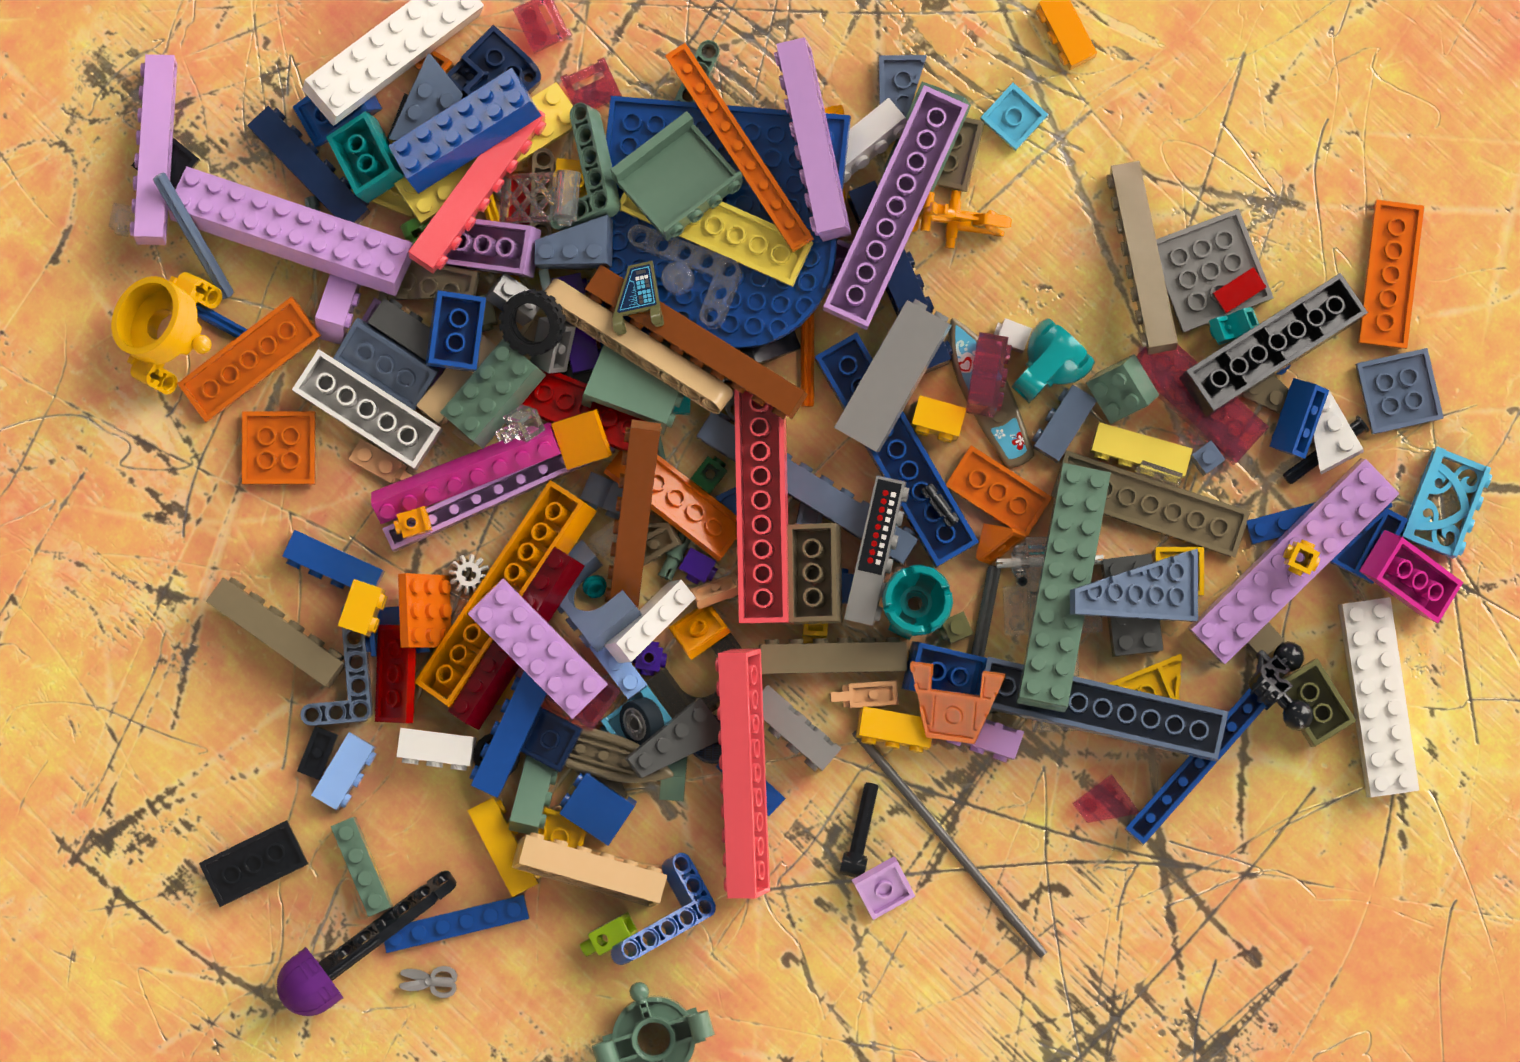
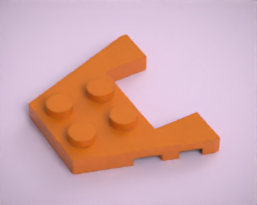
M912 661L910 663V670L914 677V687L920 703L919 708L926 737L975 744L1006 674L983 671L980 696L935 690L931 688L934 664Z

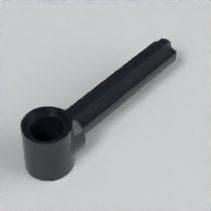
M869 782L864 784L850 851L845 852L843 855L839 874L856 878L865 873L868 858L864 856V851L879 788L877 784Z

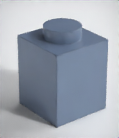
M1212 440L1190 457L1203 476L1226 460Z

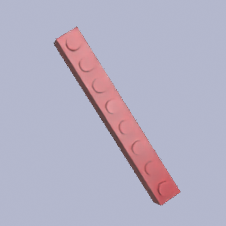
M539 110L542 115L541 117L477 157L408 251L410 259L432 274L437 269L441 270L448 261L446 257L451 249L455 251L462 241L460 237L465 230L470 231L472 229L478 212L485 211L491 201L489 197L493 192H499L505 182L503 178L507 173L511 174L517 167L519 156L521 154L525 155L532 146L531 140L535 135L539 136L545 129V113Z

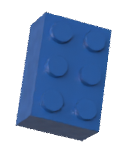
M440 290L435 293L425 365L469 372L477 370L486 297Z

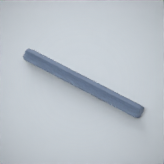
M163 172L153 178L156 187L213 285L222 291V299L231 297L234 293L231 285L166 173Z

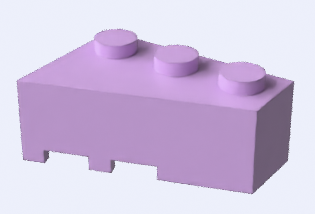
M331 274L329 275L315 316V327L322 335L318 339L341 345L347 335L348 328L351 327L354 307H357L361 296L359 290L363 285Z
M986 719L976 743L965 744L971 745L969 749L979 754H983L984 751L993 753L992 758L1006 763L1007 759H1015L1024 731L1015 730L1004 726V724ZM946 741L957 746H960L962 743L956 741Z

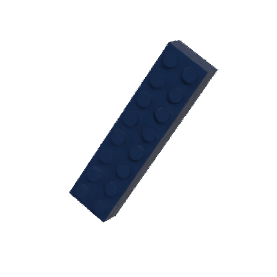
M876 181L848 192L847 200L859 227L878 188ZM905 249L886 287L888 297L897 317L906 301L908 300L913 303L915 299L927 305L926 311L932 314L934 310L932 301L929 296H924L923 288L925 286L920 274L915 275L913 270L915 265L914 259L910 251L906 253ZM948 340L942 342L924 374L950 363L953 351Z

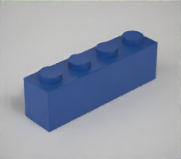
M294 530L282 555L288 559L286 564L300 569L301 565L309 568L308 574L322 579L323 575L331 578L330 584L344 589L345 585L351 588L354 579L378 587L385 572Z

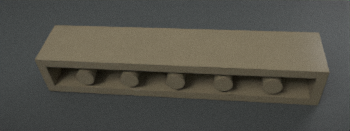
M886 637V642H876V638H861L862 643H852V638H837V643H828V638L813 639V643L803 644V639H789V644H779V639H766L765 644L759 645V648H761L762 674L907 671V643L900 642V637Z

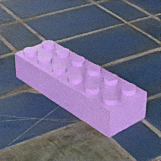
M504 578L468 612V615L572 719L608 685Z

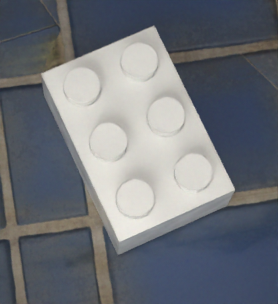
M400 728L397 757L402 758V763L418 765L419 760L427 761L426 766L442 768L443 763L451 764L450 769L467 771V766L473 767V755L477 738Z

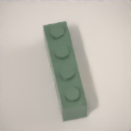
M352 817L331 826L368 917L393 907L357 818Z

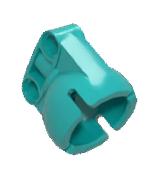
M1046 318L1038 323L1029 337L1027 349L1028 362L1025 364L1027 369L1015 381L1012 388L1030 403L1045 386L1051 387L1053 384L1075 383L1084 378L1092 370L1095 362L1092 356L1087 354V350L1060 325H1056L1053 320Z
M921 564L911 565L908 568H902L895 572L886 583L882 595L883 609L890 622L888 630L910 641L912 635H926L941 628L949 618L953 606V596L946 578L936 569ZM909 599H919L921 608L916 611L910 609L908 606Z

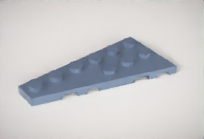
M1192 549L1071 589L1070 614L1184 622L1198 621V549Z

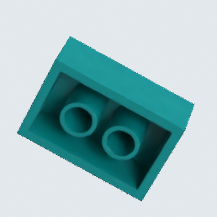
M363 112L326 136L354 194L366 203L394 187L395 182L405 177L389 148L390 143L378 119L368 112Z

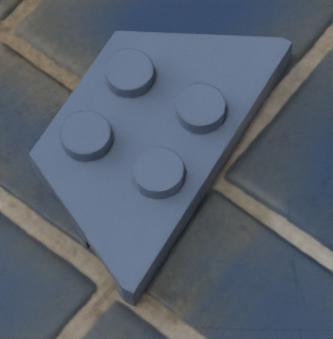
M429 53L426 55L389 136L391 140L400 139L460 101L463 96L461 91Z

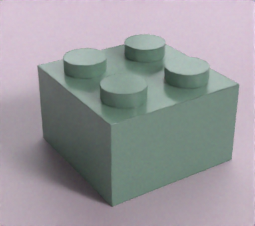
M1135 354L1097 372L1086 382L1110 424L1147 407L1159 396Z

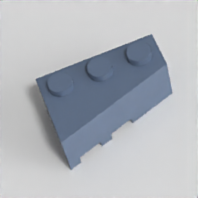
M608 215L535 240V265L540 269L599 268L600 264L606 268H612L613 220Z

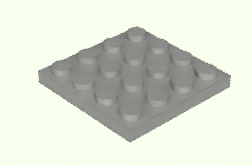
M1239 208L1156 239L1168 297L1182 333L1209 323V320L1216 317L1226 316L1240 309L1253 307L1274 298ZM1254 267L1266 288L1225 314L1212 293Z

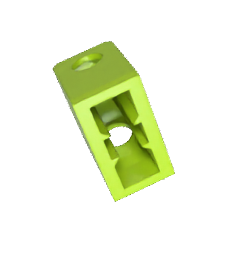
M626 912L591 931L588 934L590 939L580 943V948L586 957L596 951L600 956L611 950L617 943L637 933L638 930L629 913ZM603 935L607 936L608 942L603 940Z

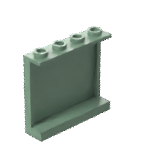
M687 111L610 169L612 179L666 241L672 237H678L691 222L696 223L703 217L704 212L710 208L717 207L725 196L729 193L737 192L743 183L742 173L740 171L736 172L694 125L693 117Z
M662 341V344L669 348L671 346L670 343ZM603 345L583 393L581 405L591 408L592 403L596 402L648 422L661 423L662 429L660 434L664 435L667 427L672 428L676 414L673 413L675 406L680 408L684 395ZM686 353L682 354V357L690 361L691 356Z

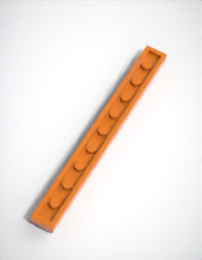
M684 43L666 54L667 61L792 252L814 240L687 44Z

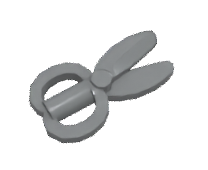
M448 966L435 968L431 976L418 969H404L400 972L402 976L415 980L403 982L399 985V988L406 991H419L430 986L431 993L436 997L448 998L453 996L457 990L455 982L458 975L453 968ZM444 971L450 973L452 978L436 977V974ZM435 986L451 987V990L448 992H439L436 990Z

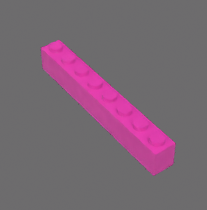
M551 422L371 492V505L380 524L397 519L396 514L422 506H430L561 454Z

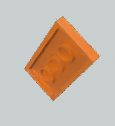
M972 445L946 483L949 490L1007 527L1025 533L1026 538L1053 498Z

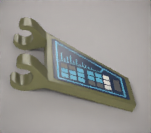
M653 261L628 266L613 314V330L617 335H623L627 332L623 316L650 311L651 322L655 327L664 325Z

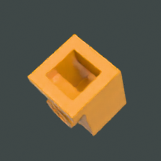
M425 506L396 514L398 520L394 521L397 535L402 534L404 539L433 531ZM414 518L416 520L414 527L407 525L408 519Z

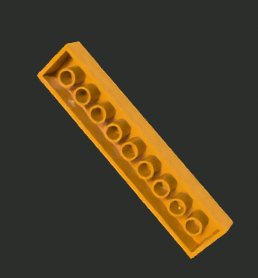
M549 480L415 680V684L448 707H451L493 642V639L468 615V612L503 578L523 596L554 546L569 554L597 511Z

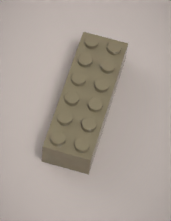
M231 577L229 580L222 578L206 600L207 603L325 687L330 688L345 668V662L342 661L344 656L332 648L329 650L323 647L325 642L315 635H305L303 633L304 627L294 620L289 622L284 620L285 614L272 605L269 608L263 605L266 600L252 591L249 594L245 592L246 586L235 578Z

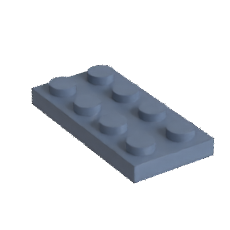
M360 318L354 321L333 359L414 411L417 409L416 405L426 394L439 372V369L434 366L425 365V360Z

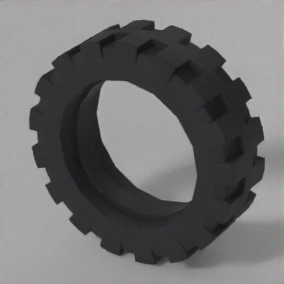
M529 289L514 295L503 305V312L499 315V320H501L499 328L500 331H503L504 335L502 337L504 341H508L509 347L513 350H518V353L521 355L529 354V356H536L548 352L562 340V334L566 330V326H564L566 317L565 314H562V306L555 302V297L546 295L547 292L543 290ZM523 304H534L547 315L550 325L549 333L543 341H530L518 330L516 312Z

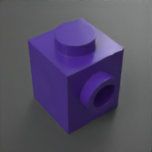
M691 547L679 570L687 574L685 577L687 580L698 585L699 582L705 584L707 579L712 581L718 568L714 567L716 564L715 560Z

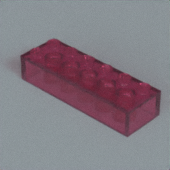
M1178 344L1176 350L1149 355L1147 354L1146 347H1144L1136 356L1159 393L1158 398L1207 442L1212 440L1221 454L1232 465L1236 464L1269 428L1238 398L1206 418L1179 379L1186 370L1198 362Z

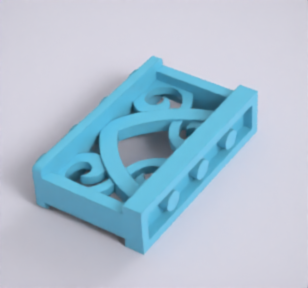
M1438 446L1433 448L1406 518L1408 521L1399 536L1409 542L1452 559L1457 558L1458 555L1461 556L1466 547V542L1463 541L1467 532L1470 533L1475 523V520L1472 519L1475 510L1479 511L1483 503L1484 497L1481 496L1483 488H1488L1491 482L1492 475L1489 474L1491 468L1446 451V449ZM1444 458L1462 466L1453 473L1441 462ZM1469 469L1475 472L1477 481L1473 486L1467 484L1469 476L1459 481L1457 477L1462 471ZM1436 479H1441L1442 484L1446 479L1448 480L1443 488L1435 486ZM1452 486L1458 497L1460 510L1452 516L1438 521L1439 513L1437 507L1427 498L1429 494L1437 495L1444 493ZM1466 493H1473L1470 502ZM1425 509L1432 510L1433 522H1429L1431 515L1429 517L1423 515ZM1463 519L1460 528L1458 529L1454 525V523H1457L1458 521ZM1437 529H1441L1444 539H1446L1447 532H1452L1454 534L1453 543L1449 546L1441 545L1437 539ZM1415 530H1432V542L1415 536Z

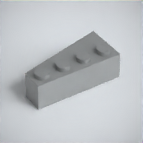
M769 685L763 689V718L770 725L767 730L777 739L782 736L787 740L788 744L786 747L795 755L799 752L807 758L804 762L812 770L816 771L819 768L823 771L842 748L836 743L834 744L825 733L814 726Z

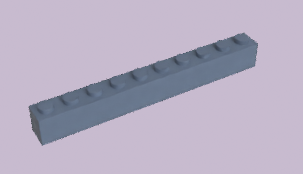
M711 412L696 437L736 462L735 426L730 423L731 418L724 413L714 414ZM787 453L788 495L803 504L805 503L813 511L831 522L837 523L842 529L862 540L870 504L864 500L862 503L854 500L853 493L843 487L841 490L833 487L834 482L824 475H821L820 478L812 474L813 469L803 462L800 465L791 461L793 457ZM897 526L895 535L899 536L896 550L891 549L890 558L903 566L918 542V539L915 537L917 533L906 526L903 529Z

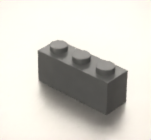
M383 298L369 319L368 324L426 361L430 327L423 324V318L411 311L408 314L401 309L403 305L396 300L390 298L388 301Z

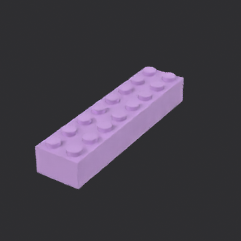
M805 37L776 44L778 51L774 52L777 67L779 66L780 72L783 73V75L779 76L782 90L788 96L787 99H784L787 114L789 113L790 118L793 119V122L789 123L792 137L798 143V146H794L797 161L803 166L799 173L802 184L808 189V193H805L804 196L807 208L810 209V212H813V217H809L812 231L815 232L816 236L819 235L823 242L852 235L812 49Z

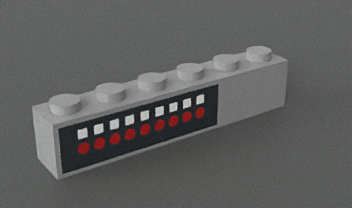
M876 476L845 612V620L871 626L875 624V621H880L883 607L879 606V602L886 585L884 580L886 573H891L893 559H889L891 549L896 550L899 536L895 535L897 525H902L904 512L900 511L902 502H907L910 489L906 487L907 482Z

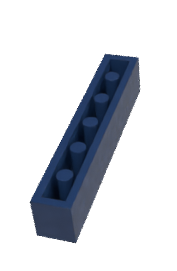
M267 106L247 125L249 129L333 216L359 224L370 213L367 208L369 203L357 197L350 190L351 186L344 177L339 179L333 173L336 168L327 159L323 162L317 156L319 151L312 143L309 142L306 145L300 139L303 134L294 125L289 127L284 122L286 117L278 108L272 110Z

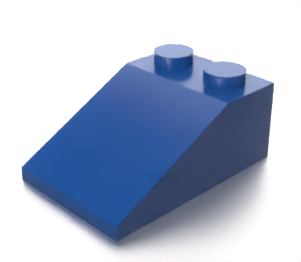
M374 95L333 126L308 96L293 106L315 148L327 143L326 136L366 111L373 116L382 110L380 103Z
M912 641L907 661V671H905L901 689L916 692L913 673L910 670V663L915 661L934 664L932 689L979 695L982 672L985 671L988 658Z

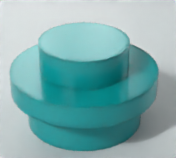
M599 575L588 577L582 585L584 593L591 598L601 597L607 587L606 580Z

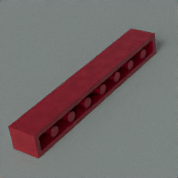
M554 546L522 597L549 622L585 565ZM493 640L448 712L465 724L479 730L520 666Z

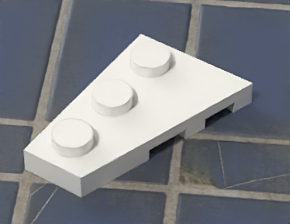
M1330 390L1314 433L1321 474L1364 452L1363 447Z

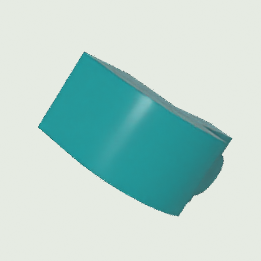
M1253 307L1243 308L1229 315L1209 320L1210 333L1218 345L1231 342L1259 325Z

